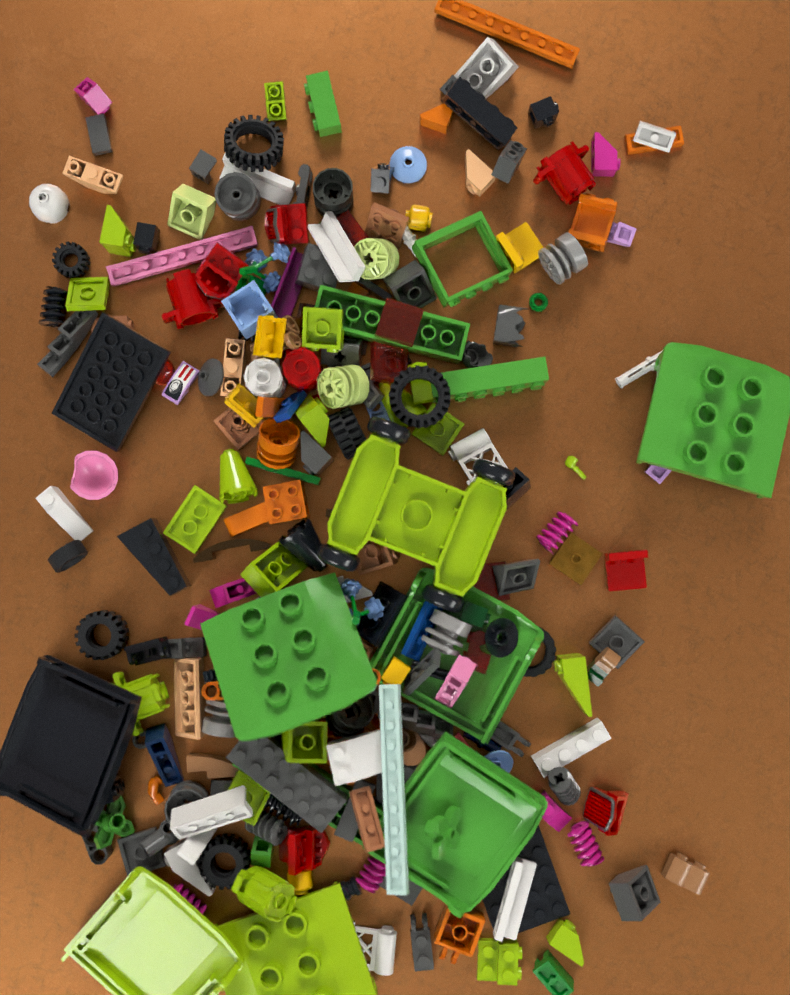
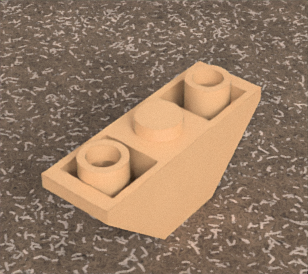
M72 156L68 157L63 170L65 176L103 194H117L123 179L122 174Z
M226 338L223 362L224 378L220 396H227L238 383L244 386L245 380L243 376L247 364L245 340Z

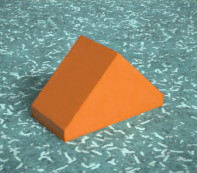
M441 104L421 113L419 122L421 126L446 134L454 112L445 104Z

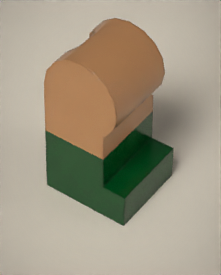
M606 647L587 666L588 680L599 687L605 677L617 666L621 656L609 647Z

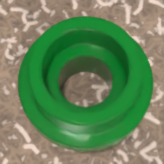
M534 293L529 299L530 308L536 312L545 310L548 305V299L543 293ZM535 300H540L541 305H536Z

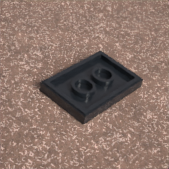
M380 581L372 597L375 600L379 599L382 606H384V616L379 617L375 621L373 618L369 619L368 615H363L360 618V623L356 626L359 636L377 648H380L408 597Z

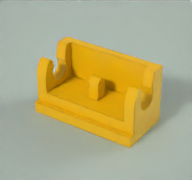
M270 315L258 316L253 355L269 359L282 358L287 319L274 318V316Z
M240 383L225 397L224 403L253 428L263 418L255 415L257 398Z

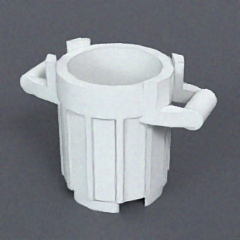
M263 357L255 359L247 365L243 376L245 386L256 398L258 396H283L287 388V380L283 375L279 358H274L272 361Z

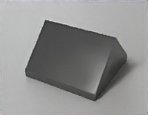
M526 559L493 566L498 595L534 589L540 560Z

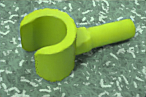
M568 456L565 465L576 471L584 480L587 476L576 466L578 459L574 456Z

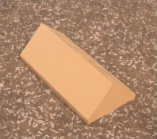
M204 657L174 659L175 736L199 740L205 735L202 732L203 718L205 717V698L202 695V688L205 685L203 678Z

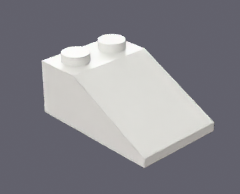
M487 37L454 76L457 79L461 77L467 80L474 90L482 93L485 99H487L510 78L519 66L494 39Z
M380 729L327 742L326 747L335 786L382 773Z

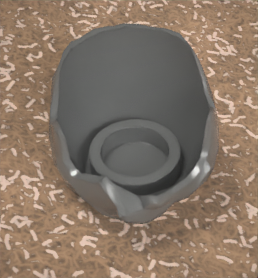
M467 341L462 357V362L467 369L492 364L493 356L487 352L484 344Z

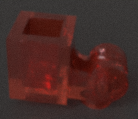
M470 631L466 643H469L468 651L463 650L462 656L469 658L473 663L477 664L474 671L486 674L491 654L482 652L479 647L485 644V632Z

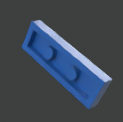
M427 601L424 602L401 654L417 661L420 660L427 645L425 641L421 640L422 635L431 636V633L425 629L426 627L435 628V624L430 621V618L435 608L440 611L443 610L442 608Z

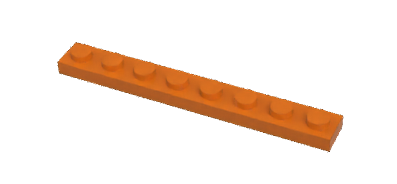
M438 0L435 6L434 13L571 69L580 51L578 47L463 0Z

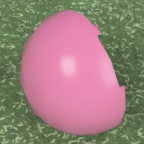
M85 451L77 454L74 461L71 489L78 496L88 500H99L108 496L115 489L118 482V469L115 462L108 455L99 451Z

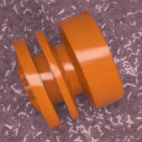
M273 417L261 423L256 449L258 460L263 465L273 469H284L291 466L297 456L300 438L298 426L289 419L277 423Z

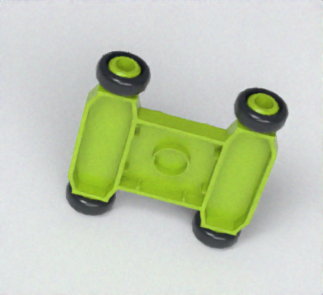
M373 416L367 425V429L373 434H370L369 438L355 452L327 523L328 542L319 546L317 557L331 566L352 572L358 568L360 558L357 556L358 552L370 540L433 565V584H428L424 587L422 592L423 599L444 610L455 613L460 612L465 602L464 594L477 583L507 509V489L503 486L508 487L512 485L515 473L501 465L479 458L474 462L472 468L473 472L478 476H475L472 483L463 491L400 466L399 450L401 446L398 444L403 445L408 442L411 435L409 429L381 417Z

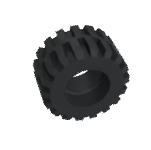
M346 407L329 415L328 418L330 419L329 426L344 457L349 460L354 457L357 448L366 441V438L352 409Z
M102 610L90 613L85 616L86 618H82L79 621L81 624L77 625L75 629L78 630V633L75 634L78 642L75 643L76 646L81 647L79 649L81 653H86L85 657H92V660H106L121 653L122 649L126 647L127 644L125 642L129 640V636H127L129 628L125 627L127 622L121 620L122 616L120 614L116 615L114 611ZM98 624L106 625L111 632V640L107 646H101L95 641L94 630Z
M224 833L221 837L217 835L204 848L199 859L201 861L199 869H202L201 877H206L205 882L207 884L209 882L212 883L211 887L219 886V890H223L226 886L227 890L231 889L237 874L242 869H249L251 851L250 849L247 850L248 844L246 842L243 844L241 837L236 839L235 834L228 836V833ZM221 852L230 854L235 859L236 867L231 870L220 868L215 861V855Z

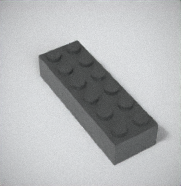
M274 736L246 742L239 741L226 757L320 833L324 831L347 800V794L308 763H286L282 743Z

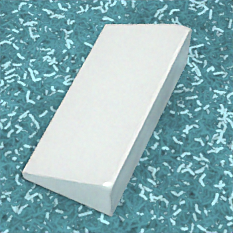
M639 121L633 141L669 153L676 132Z

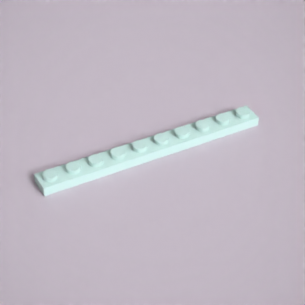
M400 684L379 685L387 895H408L409 880Z

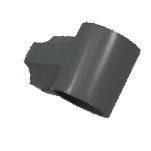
M167 820L161 823L158 830L139 842L147 856L151 857L166 845H173L179 840L173 832L167 833L171 831Z

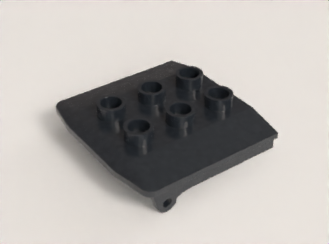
M44 655L43 657H38V665L26 684L0 750V796H7L68 830L88 838L109 797L135 728L142 697L52 655Z

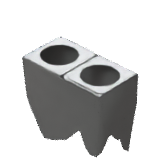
M499 305L493 344L523 347L518 345L516 341L524 339V336L519 333L524 328L525 322L517 312L528 310V308Z

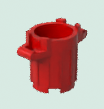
M572 141L570 145L559 149L549 158L547 156L540 161L541 167H536L538 173L533 179L534 184L538 185L547 179L566 205H571L578 201L580 194H583L587 188L591 191L596 185L595 178L582 160L589 151V147L583 145L578 149Z
M190 269L181 270L173 274L174 278L169 281V278H166V288L174 310L162 314L163 322L165 324L176 322L178 329H184V326L200 324L211 318L213 320L219 317L217 309L224 307L221 301L225 298L211 299L205 296L196 283V276H194L196 273H191Z
M302 344L297 349H286V357L282 363V369L289 385L297 392L304 390L306 393L316 390L318 378L323 371V367L315 353L307 350L306 347H302ZM319 394L312 396L314 399L318 397L321 401Z

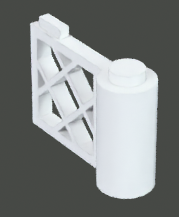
M484 428L449 446L450 451L448 453L453 462L457 460L469 479L466 482L468 486L477 475L473 470L467 469L465 464L469 461H476L479 458L482 459L483 454L489 450L494 454L493 460L490 462L508 468Z
M387 925L382 926L381 929L355 926L356 932L360 933L358 938L361 946L364 948L363 953L366 951L371 958L370 964H367L369 970L379 975H392L394 972L397 931L392 926ZM365 933L373 935V941L368 946L360 938Z

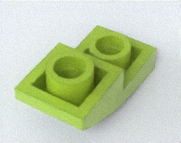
M283 81L264 83L269 122L287 120Z

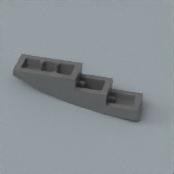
M95 310L75 311L58 328L61 334L47 346L50 352L37 365L53 378L77 350L89 332L98 313Z
M401 702L402 728L440 738L445 731L453 736L454 725L436 717L435 714L429 711L419 710L418 705ZM379 704L378 716H377V718H379V719H380V704Z

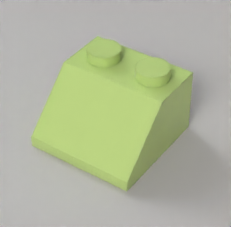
M180 185L172 192L167 225L202 240L214 216L216 199L188 185Z

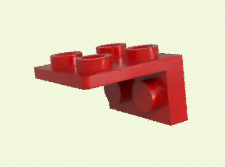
M648 550L604 553L608 591L643 589L647 587L644 558H648Z

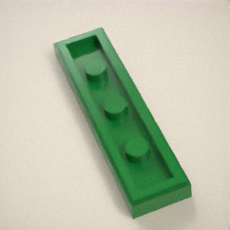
M246 457V465L318 486L321 485L322 478L289 468H269L257 459Z

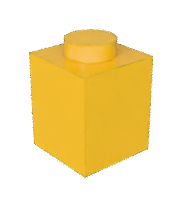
M394 656L381 675V678L384 680L382 683L401 685L411 667Z

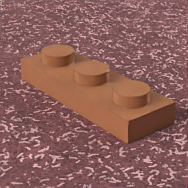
M370 786L350 791L349 794L365 853L384 848L385 840Z

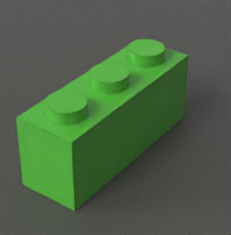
M328 70L306 75L307 83L304 84L306 96L310 95L311 97L308 105L310 113H314L316 118L312 120L314 130L319 131L320 137L342 132Z

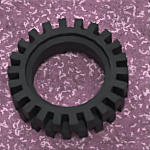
M248 115L247 120L245 116H240V121L235 118L233 123L230 122L224 133V152H226V157L229 158L232 164L235 162L237 168L243 165L244 171H247L248 167H251V172H255V168H258L259 172H264V167L267 171L270 170L271 165L275 167L277 162L281 161L283 155L284 138L279 126L275 127L273 121L268 124V118H264L261 121V116L258 115L256 119H253V115ZM257 134L267 138L271 143V147L263 153H250L242 150L236 142L243 135Z
M415 365L412 368L410 366L407 370H402L394 378V382L390 386L389 402L392 411L402 423L410 427L427 428L430 425L437 424L447 413L450 406L451 395L448 382L434 368L431 369L425 365L424 367ZM416 379H424L431 382L438 391L439 398L436 407L424 415H416L407 411L401 399L404 387Z

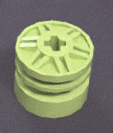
M366 238L360 240L354 246L365 265L361 278L369 280L384 279L397 270L400 256L396 246L389 240Z
M358 365L326 368L320 373L317 389L319 397L324 405L332 409L362 404L369 394L368 376Z

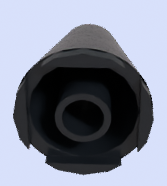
M309 518L306 521L303 519L287 531L288 536L284 537L282 535L279 538L278 542L312 571L318 570L321 572L328 566L327 563L317 557V550L322 543Z

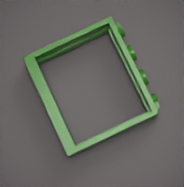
M482 211L416 240L412 246V250L420 265L424 268L443 308L449 305L454 307L461 302V299L466 298L468 300L477 295L476 292L480 290L485 292L491 289L493 284L497 282L499 284L506 282L513 272ZM476 227L500 273L449 297L424 250Z

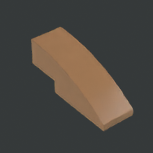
M189 753L186 756L187 773L207 771V779L234 777L239 770L232 766L233 763L224 756L209 753Z

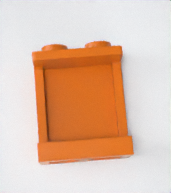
M590 193L580 194L579 204L568 233L572 234L582 247L604 252L618 203L611 198H597Z

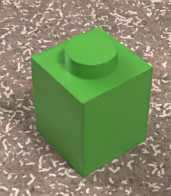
M255 836L251 851V865L270 868L274 845L265 839H261L259 836Z

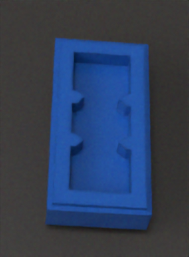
M304 390L298 391L283 400L281 408L273 419L277 423L290 419L306 398V392Z

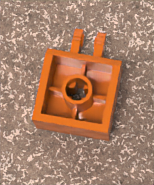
M446 904L444 905L433 935L434 943L442 946L439 959L444 960L448 949L453 950L450 958V963L456 964L460 953L469 957L473 956L485 924L483 912L472 909L469 912H465L461 918H458L449 911Z

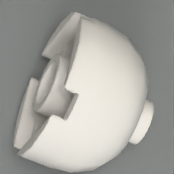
M41 184L32 190L29 197V206L32 213L40 221L54 224L62 221L67 216L69 199L59 187L52 184Z

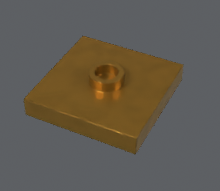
M570 532L568 534L569 537L565 538L564 543L561 544L548 564L577 584L582 585L602 556V553Z

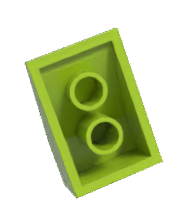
M277 542L252 561L240 575L260 597H264L284 589L308 566Z
M580 653L556 655V660L553 661L554 671L558 673L581 711L588 717H592L586 657Z

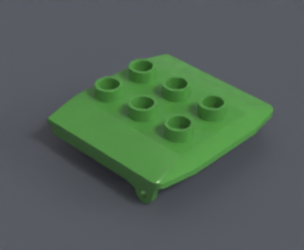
M676 342L666 344L655 362L656 381L636 463H648L757 495L756 498L759 499L771 498L790 416V377L767 365L701 345Z
M422 568L419 570L406 594L408 597L383 644L374 653L370 665L371 668L377 669L380 675L383 674L394 656L411 667L414 659L401 654L425 602L422 597L423 589L426 585L433 584V569ZM472 586L464 594L465 602L460 612L455 613L442 610V612L460 620L467 601L489 609L488 613L491 614L488 625L483 624L481 628L470 624L472 628L467 638L457 637V640L463 644L462 648L456 645L453 646L454 649L460 652L459 655L469 658L477 665L452 709L434 699L444 682L442 680L429 676L410 695L403 693L404 680L400 688L402 697L476 737L483 744H488L542 643L544 633L541 628L518 610ZM498 618H507L517 627L518 642L514 651L508 656L502 658L495 657L486 649L484 642L485 632L492 621ZM428 644L422 653L420 662L433 650ZM441 653L440 666L438 668L450 671L457 656ZM374 673L375 678H376V681H377L378 676H377L376 673ZM381 678V681H380V683H379V684H381V685H383L382 682L384 681L382 678Z
M335 572L300 582L229 609L200 624L233 731L239 741L246 742L278 735L346 708L373 692L377 687L375 675L357 628L352 623V615Z
M445 731L405 783L408 879L438 897L448 906L449 911L453 915L461 918L465 912L471 911L494 889L533 836L547 809L548 802L545 796ZM452 805L460 807V820L455 828L460 833V845L455 849L448 848L446 856L441 860L432 858V846L435 840L430 839L425 834L427 821L435 818L437 815L445 816L446 810ZM383 814L379 821L385 840ZM385 847L368 852L386 864Z

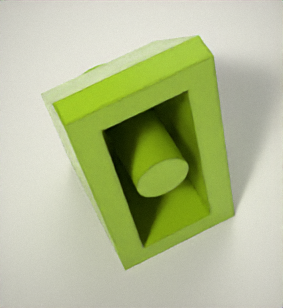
M415 362L407 366H411V368L415 367V365L424 367V365L427 366V362ZM416 379L410 382L414 405L433 402L431 382L424 379Z
M559 918L546 936L548 943L582 967L584 960L579 935L575 929L576 926L567 919L564 921Z

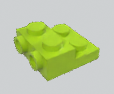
M303 307L302 347H308L310 351H319V348L327 349V352L337 353L338 350H341L344 343V309Z
M479 938L477 954L478 981H497L498 985H517V980H521L522 977L521 967H518V959L522 960V947H519L517 939H503L501 942L494 938Z

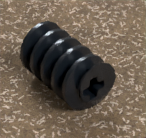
M46 286L47 289L43 291V294L47 297L42 298L45 304L41 305V309L45 312L40 313V317L43 319L39 320V324L58 329V325L64 323L59 317H65L66 315L60 312V310L66 309L61 303L66 302V298L63 295H67L68 291L58 287Z
M270 794L263 810L269 806L270 814L276 810L277 818L283 815L284 822L289 818V826L296 822L297 828L302 818L274 795Z

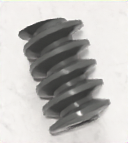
M564 767L552 769L548 774L549 787L562 804L568 806L575 804L581 795L579 785L568 769Z
M262 810L255 826L245 822V828L248 832L259 836L261 839H265L267 842H271L274 846L281 844L288 833V827L284 826L282 819H278Z

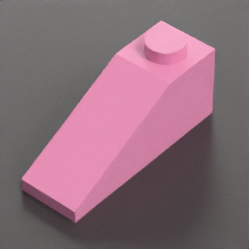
M459 655L434 699L452 709L477 664L473 663L469 658Z

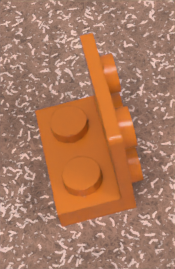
M295 480L263 487L269 524L310 518L304 481Z

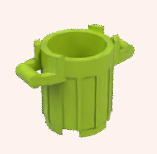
M115 672L112 676L115 685L142 697L135 728L132 733L133 736L143 733L140 723L141 719L165 711L170 706V704L165 703V699L169 698L167 687L164 681L159 683L157 677L160 675L157 673L149 674L128 683L123 672Z
M253 866L247 870L242 869L237 874L231 888L232 892L237 895L240 903L269 921L281 922L280 918L286 914L290 915L297 900V897L294 896L295 888L292 884L262 866Z

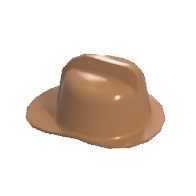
M402 728L404 765H418L426 754L424 742L418 733Z

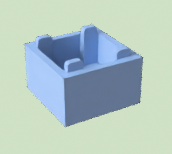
M254 280L221 301L246 340L256 334L258 316L270 315L278 318Z

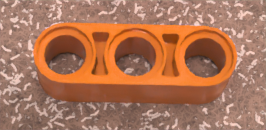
M265 502L224 519L230 537H235L269 522Z

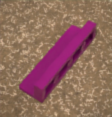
M295 247L292 249L271 304L278 318L293 315L303 286L294 284L303 256Z

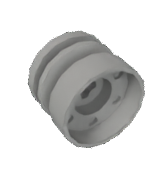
M568 232L556 238L555 245L550 243L546 245V248L538 251V256L544 270L557 284H562L565 279L571 278V271L578 273L588 266V259L582 246Z
M435 608L430 621L437 625L436 629L426 627L425 630L433 635L429 637L423 634L421 640L425 641L433 649L435 647L440 649L443 654L458 657L460 652L454 649L453 646L456 645L462 648L463 644L457 640V637L467 638L472 626Z
M206 699V703L211 706H206L205 711L213 714V716L203 718L202 732L217 737L236 738L224 700L210 701Z

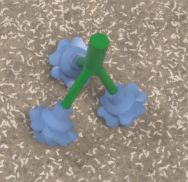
M274 242V252L270 254V257L265 256L263 250L257 251L254 248L246 254L247 259L245 263L249 266L240 268V274L248 275L254 273L264 281L263 288L267 293L276 291L281 281V276L278 275V272H270L267 275L259 271L267 267V263L271 260L279 259L282 262L288 263L290 251L284 243Z
M346 579L341 583L343 595H347L351 600L353 612L351 608L349 610L352 615V623L358 625L360 617L363 615H368L369 619L373 618L375 621L379 617H383L384 606H382L379 599L375 600L374 597H371L369 601H365L366 607L364 611L360 612L357 610L355 594L359 593L362 585L354 579Z

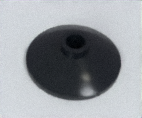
M498 618L489 624L484 637L488 652L495 657L502 658L514 651L518 642V630L511 620Z

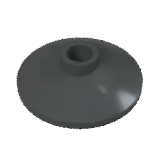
M211 358L200 369L198 387L205 396L215 395L222 385L224 369L219 360Z

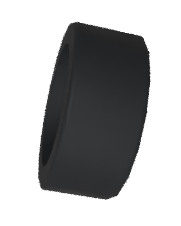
M74 540L51 554L48 562L56 573H60L80 562L88 554V551L80 540Z

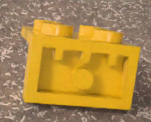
M527 222L507 234L501 232L496 235V239L514 274L539 259L538 251L543 246Z

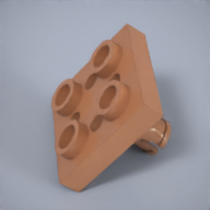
M374 202L371 206L364 236L387 239L399 250L409 217L400 214L396 209H389Z
M230 407L214 420V423L238 450L242 449L258 435L260 425L264 422L261 419L253 428Z

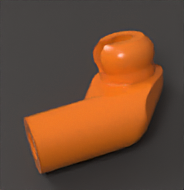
M159 775L149 780L147 789L149 796L156 806L164 801V798L158 791L159 785L163 783Z

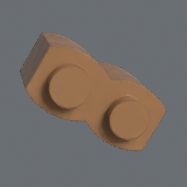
M677 852V855L670 853L661 875L665 879L701 895L710 875L705 869L706 866L698 861L694 863L689 862V858Z

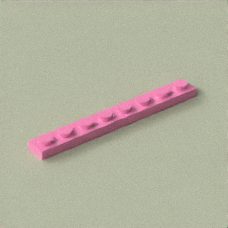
M253 226L107 266L111 285L114 287L203 262L216 242L232 253L256 247L258 243Z

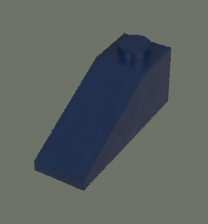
M163 723L147 728L145 745L165 787L184 781L174 743L166 724Z

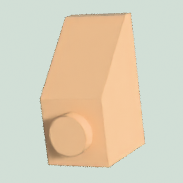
M468 149L465 156L466 185L472 194H477L480 197L494 183L496 177L492 176L493 171Z

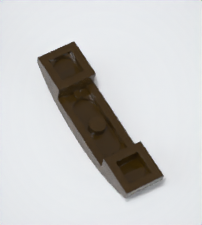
M254 539L228 540L203 550L193 559V562L199 563L216 559L215 551L250 545L251 552L269 549L272 547V544Z

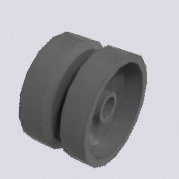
M233 172L226 174L218 181L214 193L216 203L228 217L233 220L244 221L257 213L261 203L260 192L248 176L243 173Z

